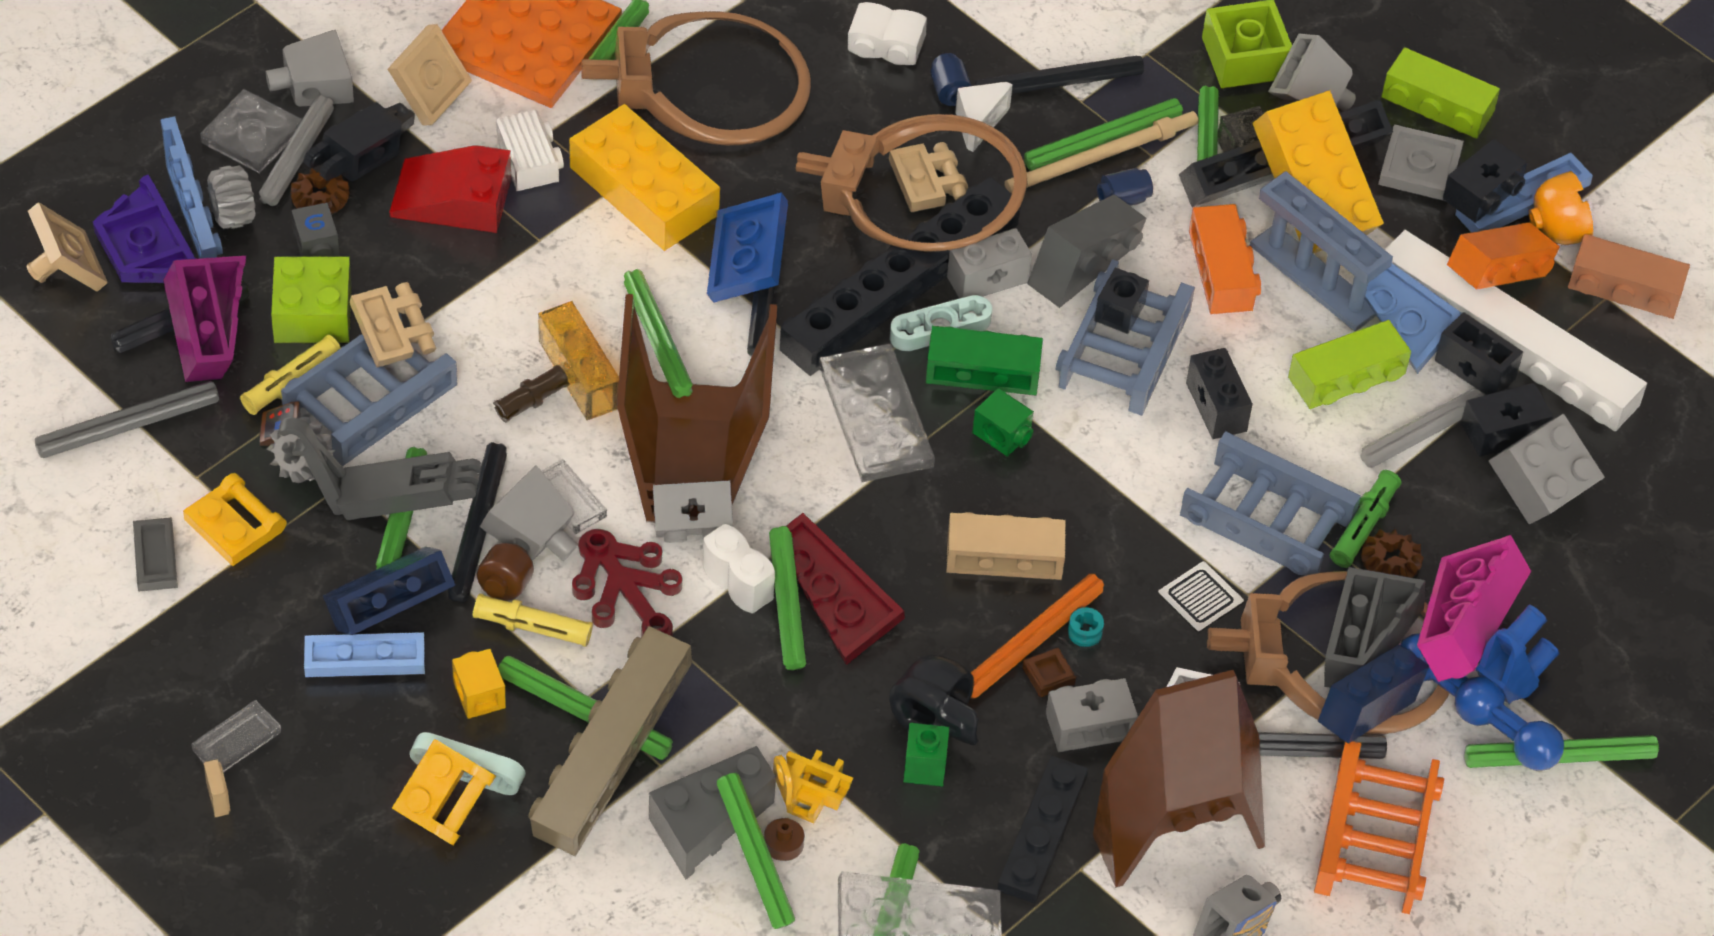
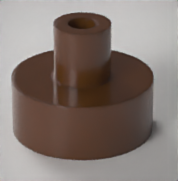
M779 818L767 825L764 831V839L773 859L790 861L798 857L803 851L805 834L798 822L789 818Z

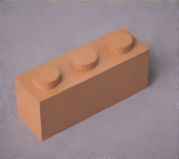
M1584 234L1568 288L1674 319L1690 264Z

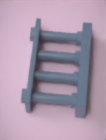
M1287 171L1261 188L1259 199L1274 210L1275 213L1272 226L1251 240L1250 246L1354 331L1373 319L1376 314L1365 300L1367 286L1371 280L1391 266L1393 256ZM1287 223H1290L1301 232L1299 242L1286 232ZM1314 243L1328 254L1326 264L1312 253ZM1341 265L1355 276L1353 285L1339 275Z
M1112 259L1106 273L1100 271L1097 276L1093 290L1096 294L1069 350H1062L1058 357L1055 369L1060 372L1058 387L1066 389L1073 373L1126 390L1125 394L1131 396L1128 411L1142 416L1189 316L1195 287L1181 282L1176 295L1169 294L1168 297L1147 291L1145 305L1163 311L1162 315L1165 318L1163 322L1157 320L1156 323L1137 318L1130 331L1151 337L1150 341L1153 344L1151 348L1144 347L1143 350L1093 333L1097 324L1094 319L1098 296L1114 268H1118L1119 261ZM1087 346L1137 363L1138 368L1141 370L1138 375L1132 373L1131 376L1081 360L1080 358Z
M361 334L299 378L289 381L281 390L282 404L285 405L290 402L299 401L300 409L305 408L331 431L332 449L335 450L333 457L344 466L457 386V364L447 353L436 361L429 362L413 348L412 358L405 359V361L418 373L409 380L401 382L383 366L376 368L364 336ZM362 367L390 393L379 401L372 402L345 378ZM333 387L361 413L349 422L343 423L316 398Z
M1225 431L1218 442L1214 463L1220 468L1202 494L1189 488L1185 490L1180 516L1188 519L1194 525L1203 526L1289 568L1298 575L1306 576L1320 573L1324 553L1318 551L1319 547L1335 523L1347 527L1358 510L1361 495ZM1233 474L1253 483L1236 510L1216 502V499ZM1267 490L1287 499L1270 527L1250 518ZM1300 507H1305L1321 515L1304 543L1283 534Z

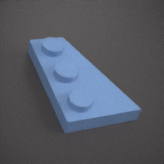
M1393 263L1388 269L1371 280L1367 286L1366 302L1380 322L1390 320L1411 350L1409 363L1418 374L1437 352L1442 332L1462 313Z

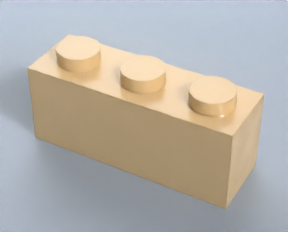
M971 512L950 513L946 573L1062 580L1065 561V520L1049 517L1027 518L1014 517L1012 515H978Z

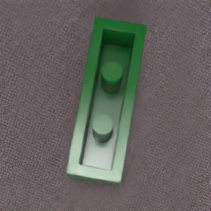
M932 326L926 383L995 391L999 388L1007 393L1037 396L1043 338L959 329L951 326Z

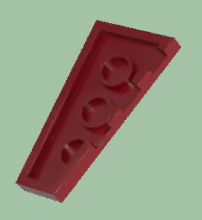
M802 513L786 525L792 533L796 578L847 665L904 620V610L816 524Z

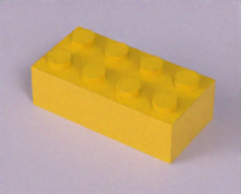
M1330 90L1267 111L1252 123L1274 179L1287 171L1366 235L1384 224ZM1295 228L1300 241L1301 232ZM1314 243L1312 253L1314 254L1319 251H1322V249Z
M623 104L569 139L570 168L663 251H666L717 217L720 186L627 105Z

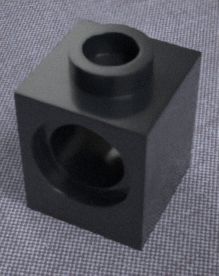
M1115 267L1098 296L1094 321L1129 334L1146 303L1149 280L1135 273Z

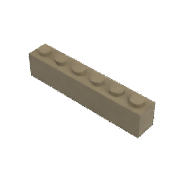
M648 626L641 638L636 637L628 650L627 658L629 659L622 669L617 668L612 674L608 684L609 691L603 701L597 700L588 717L589 724L583 733L578 732L574 736L568 751L570 755L564 765L558 764L549 779L550 787L543 798L538 797L534 801L528 817L531 821L534 837L575 857L692 665L691 645Z

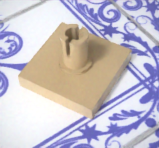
M438 24L427 25L387 69L422 125H433L472 81Z
M39 202L28 210L45 250L26 266L28 272L35 280L43 283L59 269L95 291H99L108 283L85 230Z

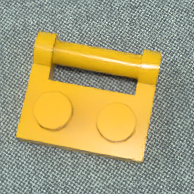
M236 473L226 476L219 487L183 510L184 520L232 566L282 533L287 524V521L279 513H272L245 487V481ZM235 498L262 525L254 529L227 502Z
M434 739L392 809L454 846L460 836L457 834L458 830L486 784L491 786L496 775ZM464 772H467L473 777L442 825L436 821V818Z

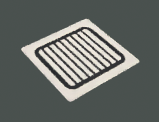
M1202 561L1158 590L1197 631L1202 630L1244 602V599L1205 561Z

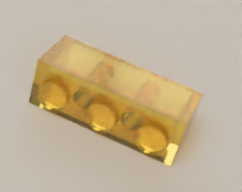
M573 301L538 313L539 343L553 366L559 365L566 373L569 382L567 389L585 419L588 421L617 410L619 376Z

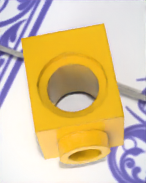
M491 649L480 652H468L461 657L452 659L453 682L468 719L506 708L505 685Z

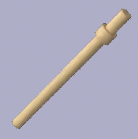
M1194 111L1172 119L1165 117L1154 121L1151 127L1027 172L1026 188L1157 139L1164 141L1172 138L1176 132L1197 125L1199 122L1198 116ZM1014 177L1004 182L1005 188L1010 193L1013 192Z

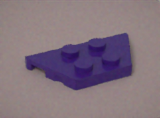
M146 175L139 180L140 187L131 195L123 194L114 202L110 210L104 211L93 221L94 232L121 282L164 283L163 280L174 260L196 259L149 175Z

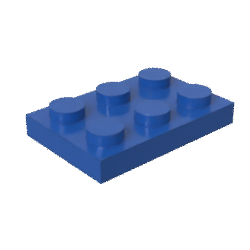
M782 192L717 211L707 295L713 303L779 284L788 200Z

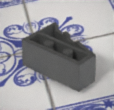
M1114 194L1049 226L1027 284L1057 307H1062L1093 282L1100 271L1105 272L1112 259L1120 260L1140 244L1143 238L1142 229L1147 218Z
M1348 567L1325 656L1324 687L1331 688V685L1400 643L1424 610L1426 580Z
M757 746L649 792V820L685 880L695 872V867L709 855L714 856L720 851L722 844L735 833L717 786L719 778L730 773L739 774L756 818L774 803L776 775Z

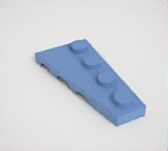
M174 116L161 119L166 168L198 258H216L217 255L223 254L218 233H211L210 228H213L210 210L208 206L203 207L202 189L199 180L194 179L192 161L189 153H186L176 118Z

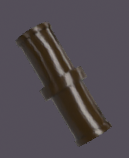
M555 365L552 369L533 380L526 379L522 381L518 389L494 401V408L501 420L507 423L510 419L530 407L538 408L543 404L545 398L569 386L568 377L559 365Z

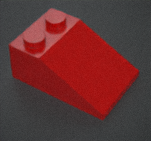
M473 145L406 158L389 216L391 218L497 233L511 183V150Z

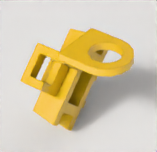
M816 750L811 760L791 751H788L786 754L787 762L782 755L775 756L773 772L776 775L777 786L786 804L787 813L814 824L824 805L838 810L853 781V777L842 773L843 760L838 759L835 766H831L821 761L823 752ZM814 776L827 780V783L823 784L813 778ZM799 802L810 806V810L799 807Z

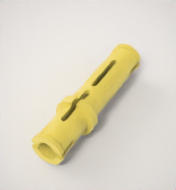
M326 335L321 341L298 355L279 370L269 371L264 375L262 382L241 394L240 400L242 405L250 414L255 415L275 399H282L281 390L289 381L299 378L341 349L339 343L331 335Z
M481 593L477 596L473 609V618L506 625L507 630L515 631L518 628L580 644L584 647H587L593 629V622H585L522 605L520 600L514 599L512 602L485 596Z

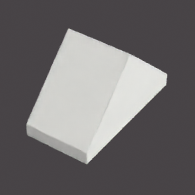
M1008 82L958 88L956 115L972 118L995 127L1010 109L1013 85ZM962 132L967 149L974 152L983 139Z

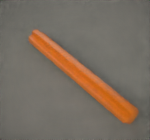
M1088 574L971 672L974 677L971 699L979 697L1066 624L1074 611L1079 608H1085L1103 593L1104 583L1102 579H1099L1095 574Z

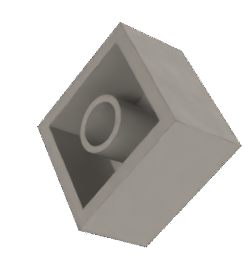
M1565 414L1540 426L1489 460V463L1528 524L1551 514L1605 478Z

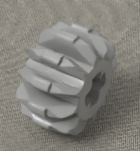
M240 165L219 167L218 170L211 171L207 179V190L215 221L223 229L230 227L234 229L243 227L244 224L252 223L256 214L254 209L256 205L248 174Z
M309 417L299 418L309 424L319 441L332 454L335 450L327 447L326 443L332 435L321 434L322 423H311ZM279 429L274 430L270 434L274 444H271L267 450L274 453L275 456L270 465L280 466L279 477H290L292 483L315 480L304 456L292 455L294 442L300 438L293 434L282 436L278 434Z

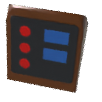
M299 401L290 402L262 413L260 446L274 444L270 434L274 430L279 429V424L283 419L301 417Z

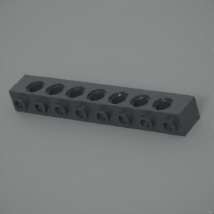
M989 177L979 185L971 186L965 195L954 203L946 204L939 214L929 221L921 222L904 240L921 243H942L975 235L1000 215L1007 206L1012 193ZM1020 208L1013 218L993 235L1016 227L1019 222ZM891 245L878 258L867 261L862 269L853 276L842 279L828 294L814 299L803 312L797 316L789 317L783 323L780 330L779 351L809 376H812L946 278L950 250L917 251Z

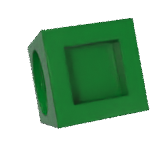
M998 388L975 409L972 433L1008 457L1018 446L1020 448L1024 447L1031 439L1034 432L1032 429L1034 411Z
M917 723L909 724L903 782L943 787L950 727Z

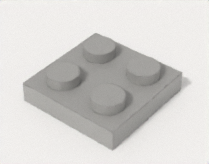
M1394 124L1378 185L1443 200L1447 177L1458 166L1464 141Z

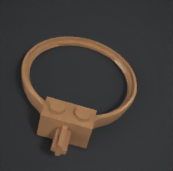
M701 11L674 14L658 20L648 30L644 27H618L615 60L582 59L581 64L582 79L616 80L618 107L625 104L630 109H647L657 120L671 130L690 139L715 145L752 144L780 134L789 128L802 114L807 105L811 89V78L806 61L789 38L760 20L730 12ZM702 20L740 22L756 27L780 41L779 45L788 53L795 65L798 75V90L790 106L781 115L765 124L741 130H724L708 127L679 110L661 91L654 94L650 53H647L648 48L654 46L670 30L686 23Z
M948 114L923 115L904 119L883 128L873 135L843 130L832 157L799 152L796 164L797 172L823 176L821 189L824 211L851 216L856 227L873 239L896 247L917 251L953 250L990 237L1013 218L1022 204L1027 187L1025 163L1020 152L1009 138L984 122L964 116ZM959 131L977 136L997 148L1008 161L1014 176V187L1007 206L996 219L983 227L981 232L956 241L921 243L892 236L877 227L865 213L861 202L853 199V192H856L865 169L873 167L874 157L878 152L884 156L905 142L930 132Z
M1347 571L1322 572L1300 577L1286 586L1279 595L1250 593L1241 617V629L1209 628L1207 648L1216 651L1244 652L1247 684L1278 686L1297 707L1318 720L1326 700L1302 678L1297 670L1290 674L1287 668L1288 657L1283 654L1281 625L1277 615L1280 610L1283 612L1288 610L1291 604L1309 589L1323 583L1345 580ZM1426 602L1424 603V610L1421 612L1424 618L1428 608ZM1438 685L1422 704L1405 713L1391 716L1365 734H1390L1415 727L1435 714L1444 704L1450 693Z

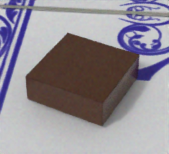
M1059 647L1023 660L1022 668L1039 697L1048 695L1049 691L1075 685L1076 676Z

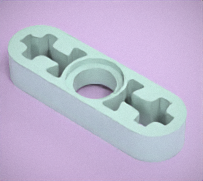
M971 295L898 315L891 322L890 342L901 351H913L930 346L931 329L934 326L931 322L937 318L948 320L951 323V327L984 331L991 324L992 305L988 299L982 296Z
M420 733L410 750V758L419 765L431 743L436 739L496 775L491 786L486 784L485 788L505 795L516 794L526 775L524 768L510 758L432 733ZM464 772L460 780L469 783L473 776Z

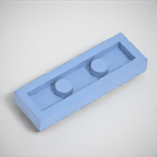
M424 632L305 636V677L425 674Z

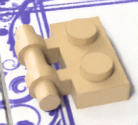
M924 143L890 151L889 161L910 212L945 206L947 193L957 201L967 192V181L962 174H959L957 169L958 160L955 153L949 150L946 143H937L933 148L935 153L928 154ZM935 170L943 172L944 176L938 177Z
M408 282L401 283L395 287L398 297L394 299L391 298L387 286L351 296L349 303L376 368L412 358L414 350L411 343L413 342L419 344L423 355L430 354L436 350L432 339L434 331L431 324L425 322L420 310L422 306L418 294L413 293ZM399 313L406 314L411 327L404 328Z

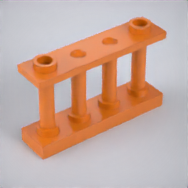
M1352 741L1348 744L1345 742L1314 893L1330 896L1333 882H1342V879L1405 893L1402 913L1410 914L1414 899L1422 900L1426 884V877L1420 876L1419 873L1433 800L1440 801L1444 778L1437 776L1440 761L1432 759L1427 778L1366 765V760L1358 759L1361 743ZM1365 780L1423 793L1421 810L1359 797L1358 792L1352 791L1353 783L1361 784V781ZM1356 812L1417 826L1415 842L1409 843L1352 830L1353 826L1346 824L1347 815L1355 816ZM1349 846L1411 859L1409 875L1406 877L1346 863L1345 858L1339 857L1340 849H1348Z

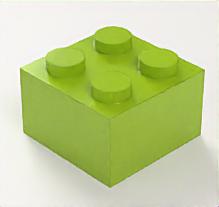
M1266 0L1208 8L1206 10L1202 39L1220 87L1227 88L1274 81L1292 47L1275 1Z
M274 257L271 313L274 343H318L326 335H331L338 343H349L351 310L349 303L351 299L349 257Z

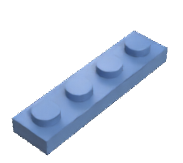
M1568 153L1524 174L1526 181L1521 191L1515 196H1508L1493 214H1486L1476 223L1458 210H1456L1455 215L1471 233L1500 228L1529 214V209L1534 208L1533 199L1536 190L1544 181L1556 175L1572 171L1576 174L1582 187L1585 188L1591 184L1593 175L1572 153Z

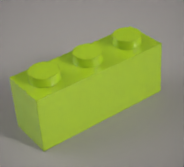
M1404 47L1386 74L1382 98L1477 139L1495 111L1500 88Z
M1386 320L1293 354L1288 378L1309 409L1323 404L1330 405L1342 397L1353 393H1363L1372 386L1386 381H1396L1406 374L1411 350L1390 320Z

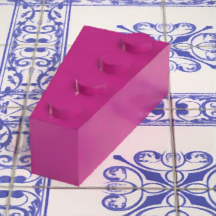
M1511 535L1441 558L1417 644L1438 682L1450 678L1459 679L1475 670L1482 658L1487 642L1498 630L1531 573L1527 562Z

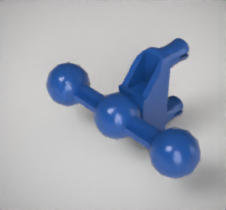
M1529 604L1508 629L1502 628L1497 630L1489 639L1480 663L1476 667L1479 677L1467 678L1465 676L1459 679L1450 678L1438 682L1429 667L1424 681L1433 680L1455 697L1454 705L1456 712L1465 722L1475 726L1491 724L1514 741L1515 756L1523 766L1534 771L1549 770L1559 763L1564 751L1562 734L1554 725L1544 721L1527 723L1504 705V701L1510 705L1515 700L1529 697L1539 687L1538 677L1560 654L1559 650L1543 637L1526 654L1525 645L1547 622L1546 617L1537 608ZM1420 633L1411 634L1402 640L1400 646L1412 651L1417 658L1428 665L1417 646Z

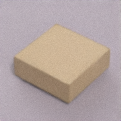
M218 759L204 762L206 784L215 817L228 815L230 811L229 795L221 763L218 762Z

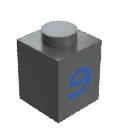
M328 203L291 210L293 234L301 257H340L338 234Z

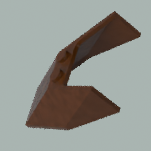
M633 294L625 295L617 409L646 522L655 523L653 485L730 481L733 505L769 420L777 323L776 304H770L769 318L743 378L738 385L727 387L693 384L691 387L693 392L690 396L677 398L673 395L668 382H661L654 378L636 314ZM697 505L689 506V512L682 514H688L691 521L698 520V514L705 512H699Z
M1234 670L1155 690L1105 767L1093 837L1115 888L1125 884L1154 840L1165 833L1173 831L1185 832L1202 823L1213 820L1215 822H1222L1230 819L1233 815L1240 814L1243 816L1257 848L1265 847L1259 733Z

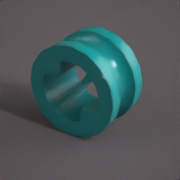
M1085 607L1074 611L1070 616L1068 628L1070 640L1082 647H1091L1099 643L1104 628L1103 616L1093 608ZM1083 623L1092 625L1089 631L1081 630Z

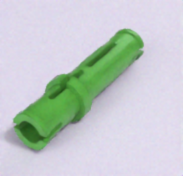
M1382 470L1370 491L1365 492L1361 496L1359 509L1330 553L1331 560L1338 566L1348 568L1352 565L1355 556L1367 540L1379 518L1385 517L1388 513L1389 502L1402 483L1400 477L1394 472ZM1376 498H1379V501L1376 504L1373 511H1370V508L1373 505ZM1359 526H1362L1357 537L1353 540L1352 537Z

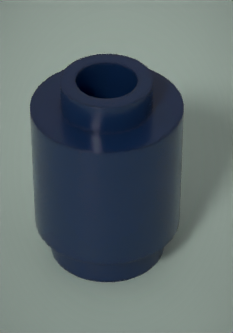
M952 53L942 54L932 62L930 74L940 102L948 106H956L958 88L972 86L964 62Z
M1131 168L1103 175L1101 183L1097 185V194L1099 201L1115 194L1125 203L1132 206L1144 203L1146 198L1152 197L1153 183L1146 169Z

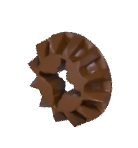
M311 168L309 174L299 173L297 181L291 183V200L297 209L328 203L330 212L333 214L342 209L349 198L348 182L343 180L342 175L326 181L320 176V172H316ZM313 187L318 189L326 187V192L317 191L313 193Z
M1396 528L1391 533H1385L1380 529L1375 536H1368L1361 553L1362 562L1367 570L1409 578L1417 575L1424 558L1421 554V544L1414 543L1411 534L1406 536L1398 534ZM1400 550L1399 557L1393 556L1385 561L1387 551Z

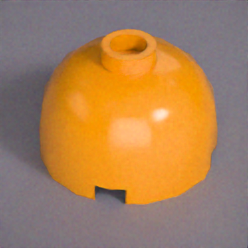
M1569 171L1544 181L1537 188L1534 195V208L1529 209L1531 224L1537 229H1541L1542 233L1559 245L1580 243L1583 240L1584 234L1593 236L1594 232L1588 201L1583 202L1578 191L1584 189L1576 174Z

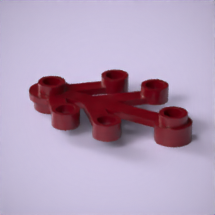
M592 529L585 532L580 537L578 543L579 553L585 561L581 573L572 580L573 596L583 601L591 599L595 595L594 579L599 566H602L608 574L600 602H597L592 607L593 624L599 628H608L613 625L615 621V606L621 592L642 621L641 637L648 626L652 628L653 626H661L662 628L657 630L673 636L671 620L662 613H656L637 586L660 590L665 595L674 596L682 590L681 573L675 569H667L661 574L628 568L622 566L617 559L636 561L646 568H656L662 563V547L655 542H646L641 547L619 543L612 533L603 529ZM654 553L657 556L647 557L645 554ZM668 580H673V581H675V582H677V583H676V584H673V585H669V584H666L665 582L668 581ZM580 585H588L589 588H588V589H580V588H578V586H580ZM606 612L609 615L607 617H600L597 614Z

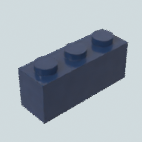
M425 546L322 596L337 631L354 635L456 585L442 551Z
M1400 645L1395 646L1331 685L1317 722L1349 744L1414 703L1429 665L1417 658L1412 651L1404 649Z

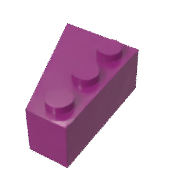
M246 255L174 260L163 280L185 382L222 379L233 361L238 325L237 313L242 294L241 282Z

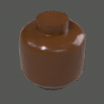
M496 544L488 551L479 565L477 571L478 583L483 591L493 598L504 601L514 600L522 594L532 578L534 572L533 561L527 551L517 544Z

